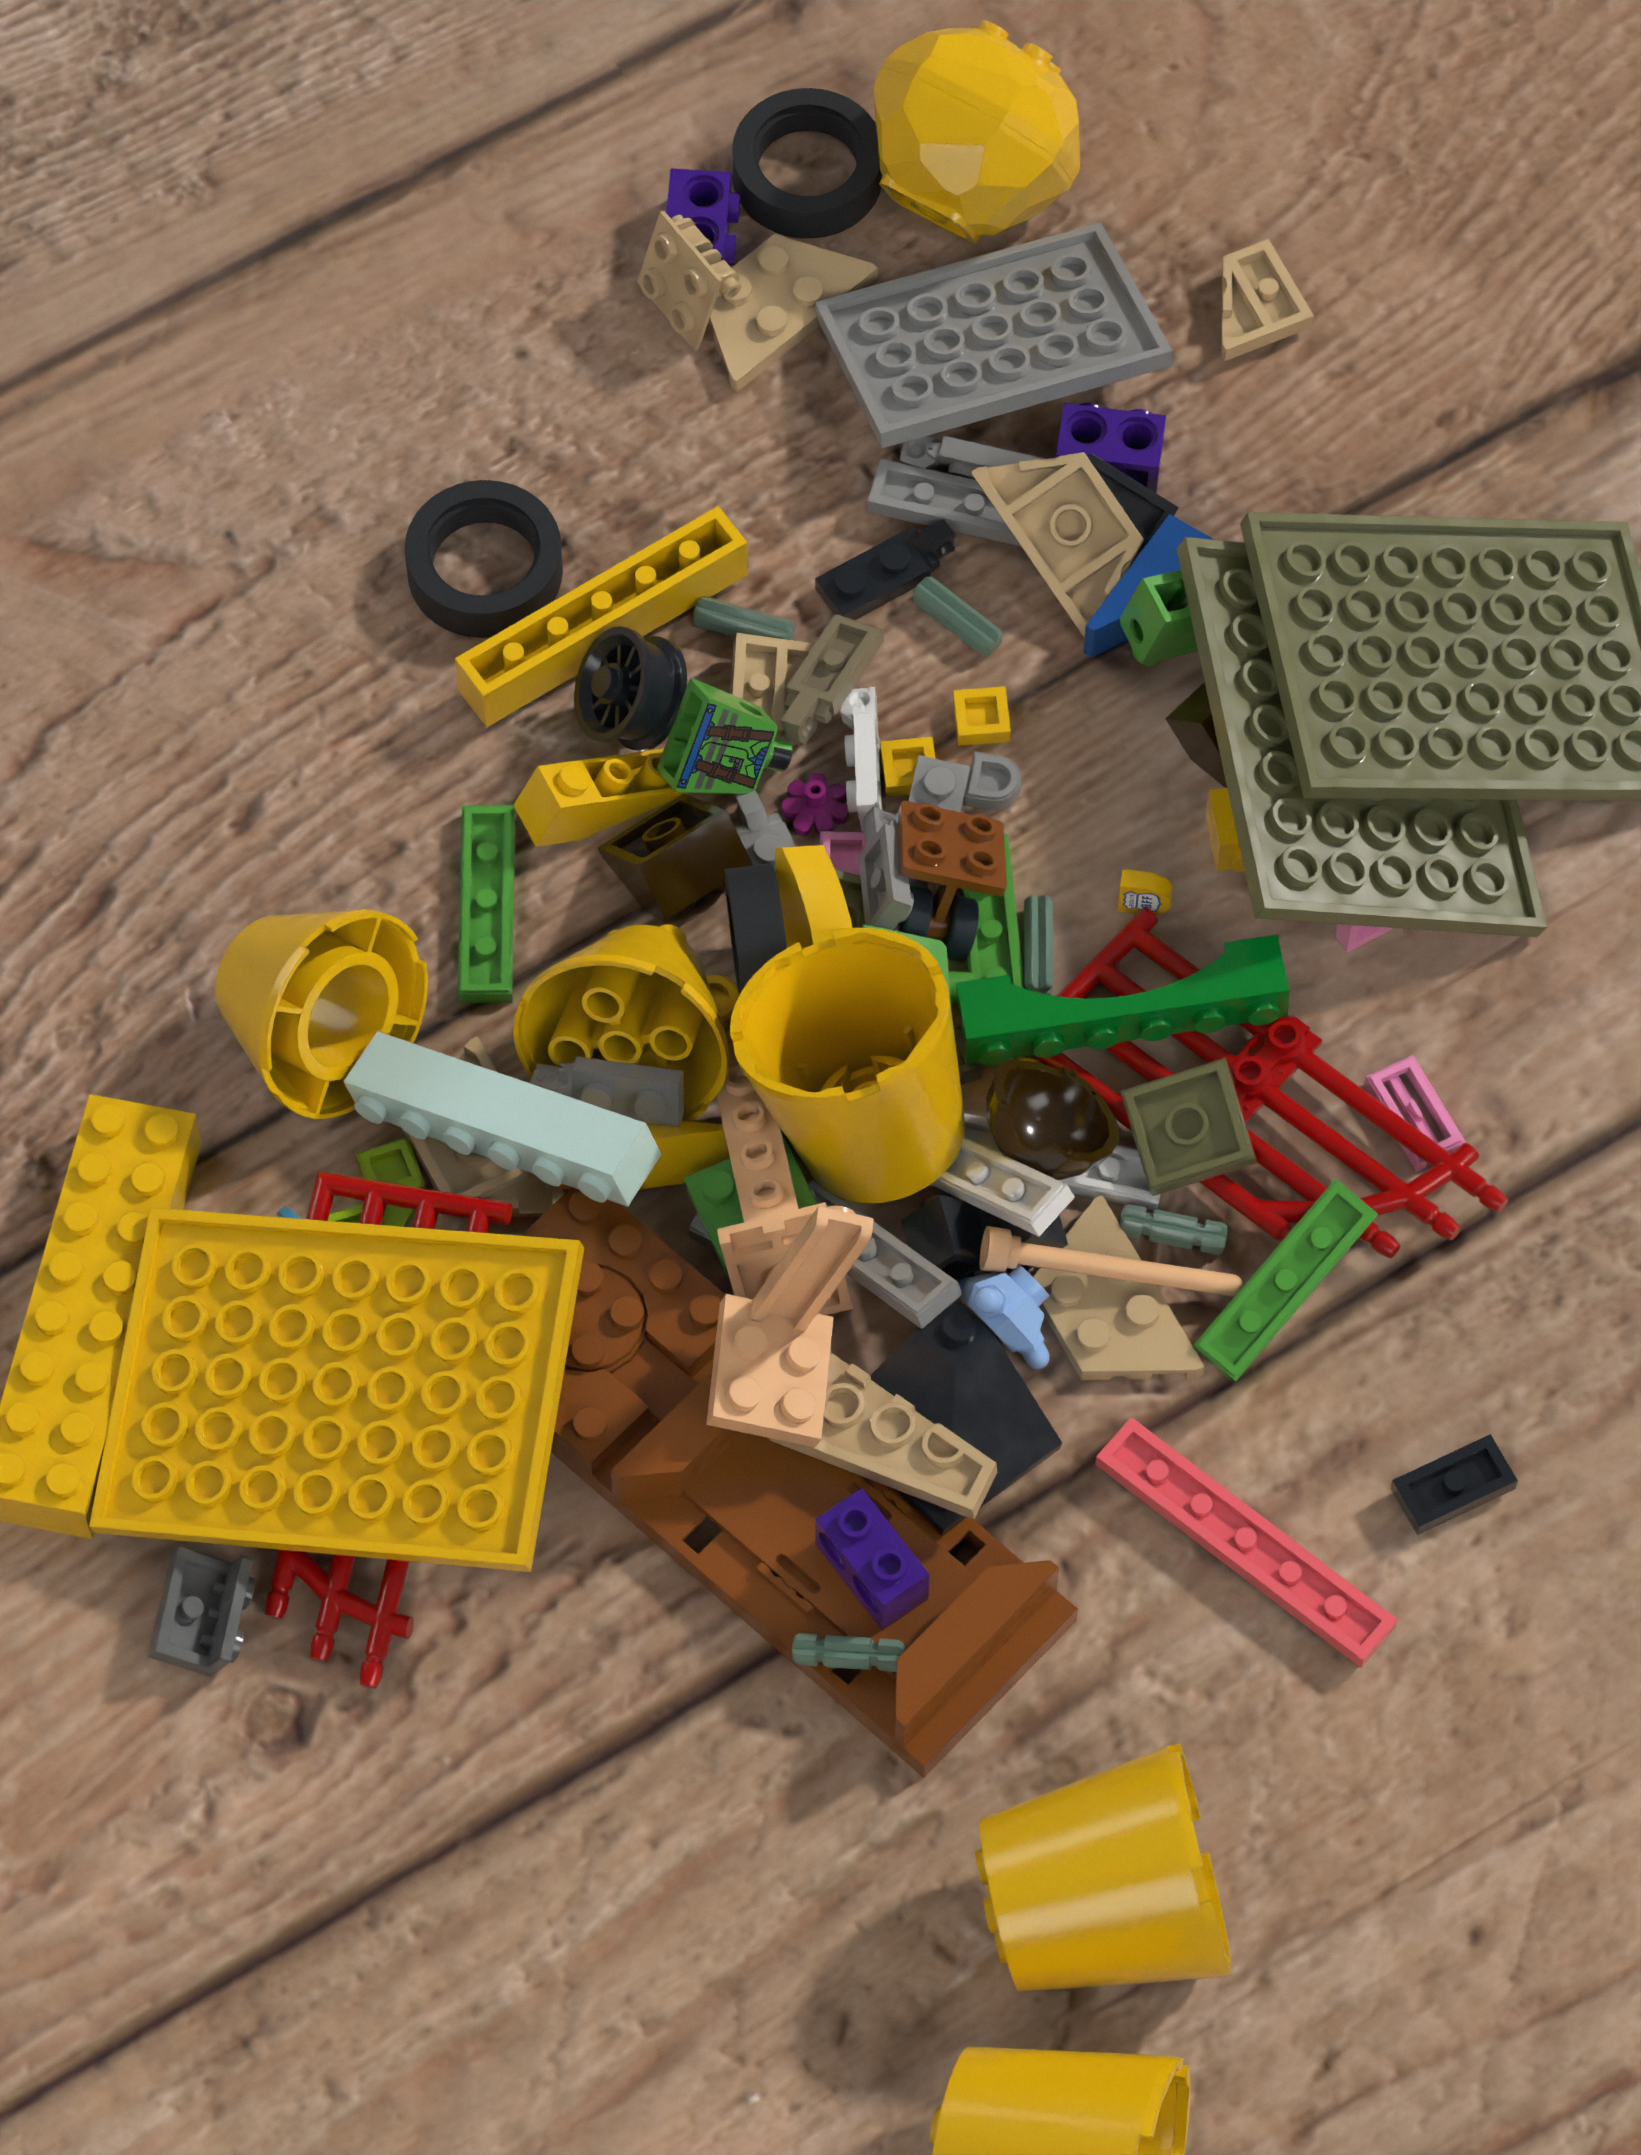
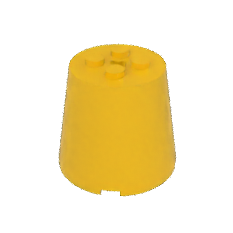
M876 928L839 929L832 931L833 939L818 942L803 949L800 942L766 962L747 982L735 1003L730 1022V1036L739 1066L816 1182L826 1191L847 1201L871 1204L890 1202L915 1194L940 1178L955 1161L965 1137V1116L949 990L941 968L933 955L909 937Z
M1180 1743L1166 1746L980 1818L979 1829L982 1849L975 1850V1859L982 1885L986 1884L988 1895L987 1899H983L985 1916L990 1934H994L1000 1962L1002 1965L1008 1963L1018 1992L1221 1978L1233 1975L1227 1931L1210 1852L1200 1853L1193 1821L1201 1820V1815L1188 1765Z
M968 2046L960 2054L950 2076L941 2108H936L930 2128V2142L934 2144L932 2155H1185L1191 2092L1189 2066L1183 2065L1184 2058L1169 2055Z

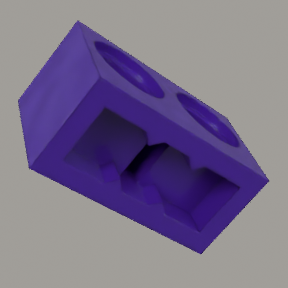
M671 168L666 214L670 218L676 215H682L683 218H691L705 238L709 239L713 244V249H717L721 253V261L725 260L728 265H735L736 235H730L728 232L729 223H739L740 193L731 192V172Z
M1064 403L1056 458L1061 455L1082 452L1086 456L1093 453L1157 493L1166 415L1152 414L1143 409L1126 411L1102 408L1092 403H1082L1079 405ZM1079 440H1089V441H1092L1093 443L1084 444V443H1080V442H1078V441H1079ZM1130 446H1139V447H1142V448H1144V449L1134 450V449H1131V448H1129V447H1130Z
M862 1488L815 1519V1545L882 1631L928 1600L930 1574Z

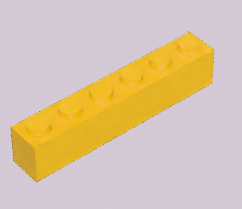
M716 506L456 657L455 667L458 691L485 727L491 726L578 674L579 667L587 650L594 640L606 630L622 626L637 631L643 637L696 606L700 597L710 598L748 575L747 541L721 508Z

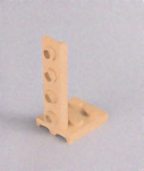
M738 1065L728 1068L727 1077L722 1090L717 1095L744 1223L719 1228L717 1233L734 1296L754 1299L817 1207L826 1208L827 1206L826 1202L799 1209L781 1128ZM845 1277L818 1314L830 1315L853 1309Z
M818 1206L754 1299L726 1294L723 1297L719 1306L706 1425L816 1447L822 1438L834 1318L818 1314V1312L870 1242L874 1218L857 1215L850 1208L843 1206H829L826 1208Z

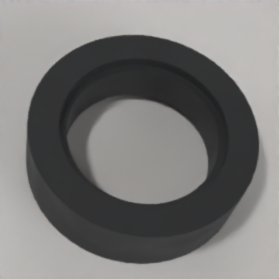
M799 88L783 91L755 105L744 116L736 130L732 146L735 193H740V204L748 215L766 229L784 236L802 239L832 236L860 222L871 211L880 195L882 187L879 183L882 179L879 163L876 123L864 108L846 96L816 88ZM815 131L829 134L843 142L852 152L857 164L850 178L837 189L821 195L801 196L787 193L774 186L762 173L759 162L769 145L780 137L794 132Z
M476 480L446 488L431 497L417 511L406 534L405 560L411 594L420 610L431 621L450 632L467 637L490 638L553 602L559 592L563 575L561 538L557 523L542 501L516 485L501 481ZM476 523H496L520 533L531 545L535 557L527 575L512 588L492 595H472L449 586L436 572L433 562L441 543L450 534L462 527Z
M773 863L724 869L728 920L739 995L747 982L766 962L787 948L780 894Z

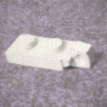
M875 687L852 689L842 704L840 711L842 722L854 730V735H845L847 767L855 766L856 780L846 781L848 811L849 813L858 812L862 832H864L863 818L873 807L876 808V806L882 810L880 739L878 734Z

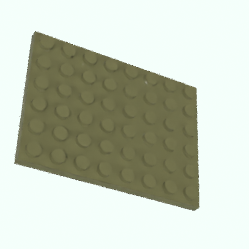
M1247 512L1240 526L1303 798L1641 801V571L1628 522Z
M1185 537L1176 549L1255 919L1537 938L1547 928V923L1517 800L1303 798L1245 543Z

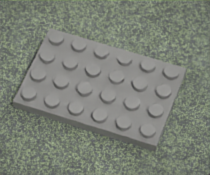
M1101 222L815 302L818 322L881 448L1173 366V350Z

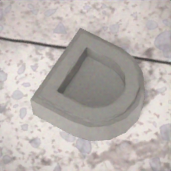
M974 751L965 792L964 806L988 810H1001L1011 806L1018 799L1021 792V772L1018 766L1006 757Z

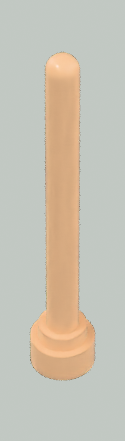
M992 1226L986 1227L980 1248V1269L1001 1273L1005 1272L1007 1268L1016 1269L1017 1265L1020 1264L1226 1296H1236L1243 1288L1241 1278L1235 1274L1023 1243L1020 1236L1011 1234L1010 1229Z

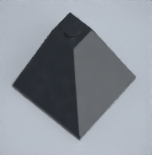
M958 1300L942 1311L923 1329L919 1327L870 1375L871 1380L893 1396L898 1394L914 1405L915 1411L934 1424L940 1423L996 1462L997 1474L981 1507L1061 1448L1062 1441L997 1338ZM896 1490L941 1536L967 1518Z

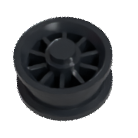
M622 626L610 628L599 635L591 644L581 662L574 689L575 715L584 734L600 742L618 740L624 747L639 752L649 751L660 745L670 734L687 688V668L681 650L669 639L658 636L644 639L637 631Z

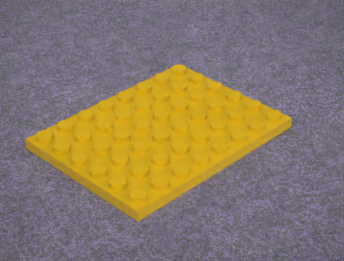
M150 1207L89 1527L99 1534L531 1572L584 1246L580 1240Z

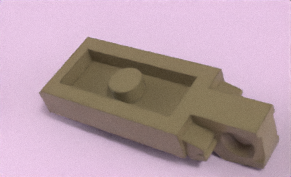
M834 614L786 686L788 694L784 702L786 713L781 719V724L784 725L785 740L804 746L815 733L818 721L827 724L832 719V715H836L883 644L882 629Z

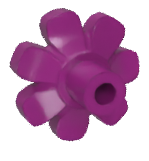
M813 773L806 785L800 780H794L787 787L789 798L782 801L781 811L785 818H795L793 821V831L803 837L807 836L812 826H815L817 834L820 835V831H833V822L843 824L847 821L849 816L848 806L841 803L846 798V789L840 783H835L827 788L826 776L822 773Z

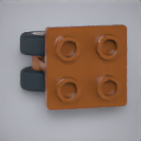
M904 800L901 802L898 810L900 873L905 877L936 883L934 898L932 899L930 890L910 885V892L914 895L912 911L904 922L898 923L894 931L940 940L947 947L948 959L964 961L970 954L975 941L979 920V906L975 899L955 895L957 888L995 896L1004 895L1007 887L1004 824L999 820L990 819L981 814L971 815L939 808L929 803L920 804Z

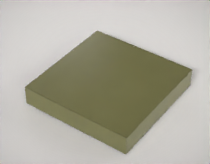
M1225 1058L1121 1091L1147 1185L1152 1196L1257 1164L1229 1066Z

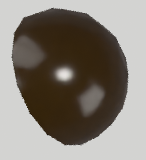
M1018 1056L1000 1065L986 1096L987 1123L999 1150L1005 1156L1056 1180L1082 1175L1095 1169L1113 1153L1119 1141L1117 1121L1106 1101L1086 1080L1077 1075L1078 1072L1076 1070L1070 1071L1064 1066L1059 1070L1039 1062L1019 1061Z

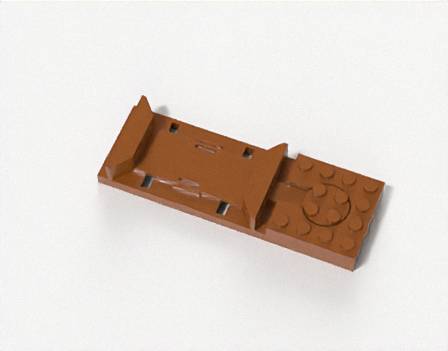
M571 1187L521 1235L580 1240L584 1246L551 1452L923 1778L1077 1621L1078 1608L1057 1591L1059 1567L1051 1560L1024 1563L975 1520L968 1517L941 1536L894 1488L770 1441L767 1437L706 1425L719 1306L726 1294L619 1203L610 1200L597 1202L584 1195L579 1189ZM861 1488L930 1574L928 1600L883 1631L815 1545V1519ZM708 1517L722 1531L697 1554L684 1540ZM963 1538L979 1551L965 1566L949 1553ZM798 1633L818 1634L820 1639H825L826 1635L866 1637L874 1640V1643H879L880 1638L900 1640L905 1646V1651L897 1658V1672L879 1671L877 1666H872L871 1670H862L848 1685L833 1672L835 1668L826 1667L823 1665V1662H819L818 1666H804L796 1664L792 1658V1644L795 1635Z

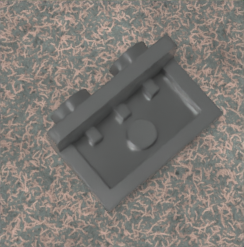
M181 1546L171 1552L148 1657L210 1677L229 1663H233L240 1653L244 1638L243 1630L238 1629L241 1612L248 1607L255 1588V1578L249 1576L253 1559L241 1555L233 1562H228Z

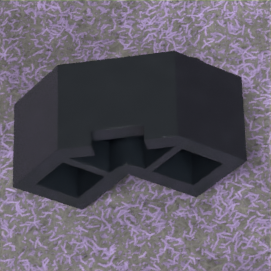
M944 1194L925 1199L921 1202L919 1209L901 1220L907 1245L958 1283L965 1277L975 1276L974 1271L981 1270L979 1264L980 1248L987 1226L1010 1229L1011 1234L1020 1236L1023 1243L1064 1248L1068 1245L1060 1215L1039 1237L965 1201L953 1199L949 1195ZM1021 1265L1025 1270L1033 1268V1266ZM1007 1268L1008 1274H1009L1013 1269Z

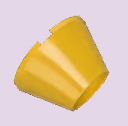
M369 909L267 916L246 926L233 939L225 951L215 982V997L218 1009L270 1092L289 1110L312 1119L334 1118L355 1110V1102L346 1088L344 1080L377 1031L414 1043L423 1020L427 1002L428 969L427 962L419 959L414 943L418 940L417 936L400 919L382 911Z

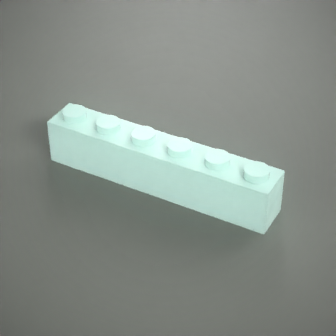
M378 1031L344 1080V1084L355 1102V1110L372 1123L381 1124L385 1121L401 1127L415 1138L425 1139L428 1136L445 1142L458 1153L469 1155L471 1152L488 1157L495 1164L506 1170L513 1171L515 1168H519L535 1174L540 1180L549 1185L560 1186L561 1183L579 1189L584 1195L597 1202L610 1200L628 1207L662 1155L647 1124Z

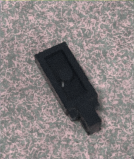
M945 520L924 528L920 533L916 528L909 529L905 533L902 531L816 577L815 590L833 615L837 614L856 620L914 589L925 577H930L931 573L940 567L939 559L955 551L954 539L956 536Z

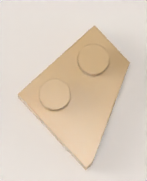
M1269 239L1223 256L1221 356L1224 361L1313 327L1314 315Z
M736 633L733 643L730 694L762 708L777 725L775 738L781 739L785 733L781 719L786 713L784 706L788 696L786 686L815 643Z

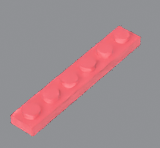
M1131 1417L1096 1456L1095 1465L1360 1668L1363 1667L1396 1628L1398 1621L1396 1617Z

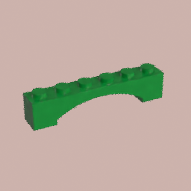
M1278 934L1224 942V954L1200 971L1164 987L1127 996L1084 999L1046 995L1011 984L1010 974L956 982L957 1012L967 1065L982 1063L989 1066L1002 1064L1010 1058L1017 1056L1036 1055L1038 1057H1052L1069 1049L1083 1047L1106 1049L1122 1041L1136 1039L1159 1041L1175 1033L1195 1030L1200 1033H1212L1228 1025L1248 1022L1253 1025H1265L1276 1021L1278 1018L1288 1017L1290 995Z

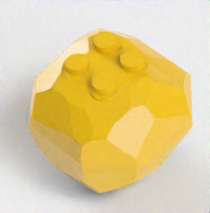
M982 20L979 27L947 28L926 32L899 46L884 61L874 86L878 152L882 174L879 185L900 206L973 244H977L981 235H997L1042 212L1070 189L1080 170L1077 103L1073 93L1059 75L1061 69L1050 62L1052 55L1042 48L1026 42L1022 49L1018 48L1007 40L1009 34L1005 30L987 20Z

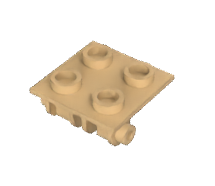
M661 211L637 283L640 285L643 293L656 304L670 321L673 329L681 334L694 351H697L701 345L716 298L723 295L725 299H731L736 296L741 289V285L738 283L739 275L725 260L721 261V253L717 249H713V244L709 239L705 238L691 218H683L682 215L670 218L665 211Z

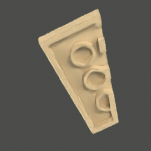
M831 1348L822 1438L814 1448L769 1438L770 1441L973 1520L997 1474L995 1461L940 1423L934 1424L915 1411L914 1405L898 1394L893 1396L873 1382L871 1376L853 1363L849 1365L831 1353Z

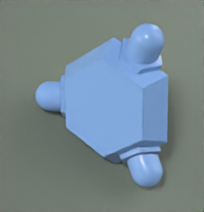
M1019 1264L1008 1275L1005 1272H988L973 1277H965L958 1283L962 1292L960 1301L1006 1349L1011 1352L1017 1351L1021 1353L1030 1368H1044L1050 1358L1049 1352L1043 1343L1045 1339L1040 1332L1045 1314L1039 1306L1049 1297L1044 1288Z

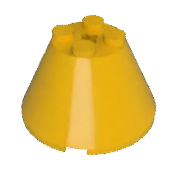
M665 924L659 927L632 925L609 932L606 937L558 962L537 976L524 992L515 1014L513 1025L515 1048L519 1060L530 1079L537 1063L560 1066L562 1063H574L576 1056L683 1071L684 1115L682 1121L692 1122L706 1112L708 1105L718 1095L719 1091L722 1090L729 1068L728 1041L702 963L695 950L686 942L684 932L673 925Z

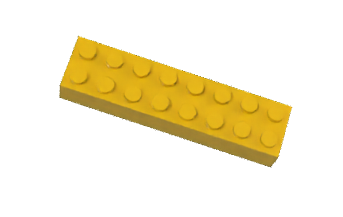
M89 1094L0 1403V1522L88 1539L93 1537L94 1531L89 1527L149 1211L150 1207L184 1209L202 1144L195 1113Z

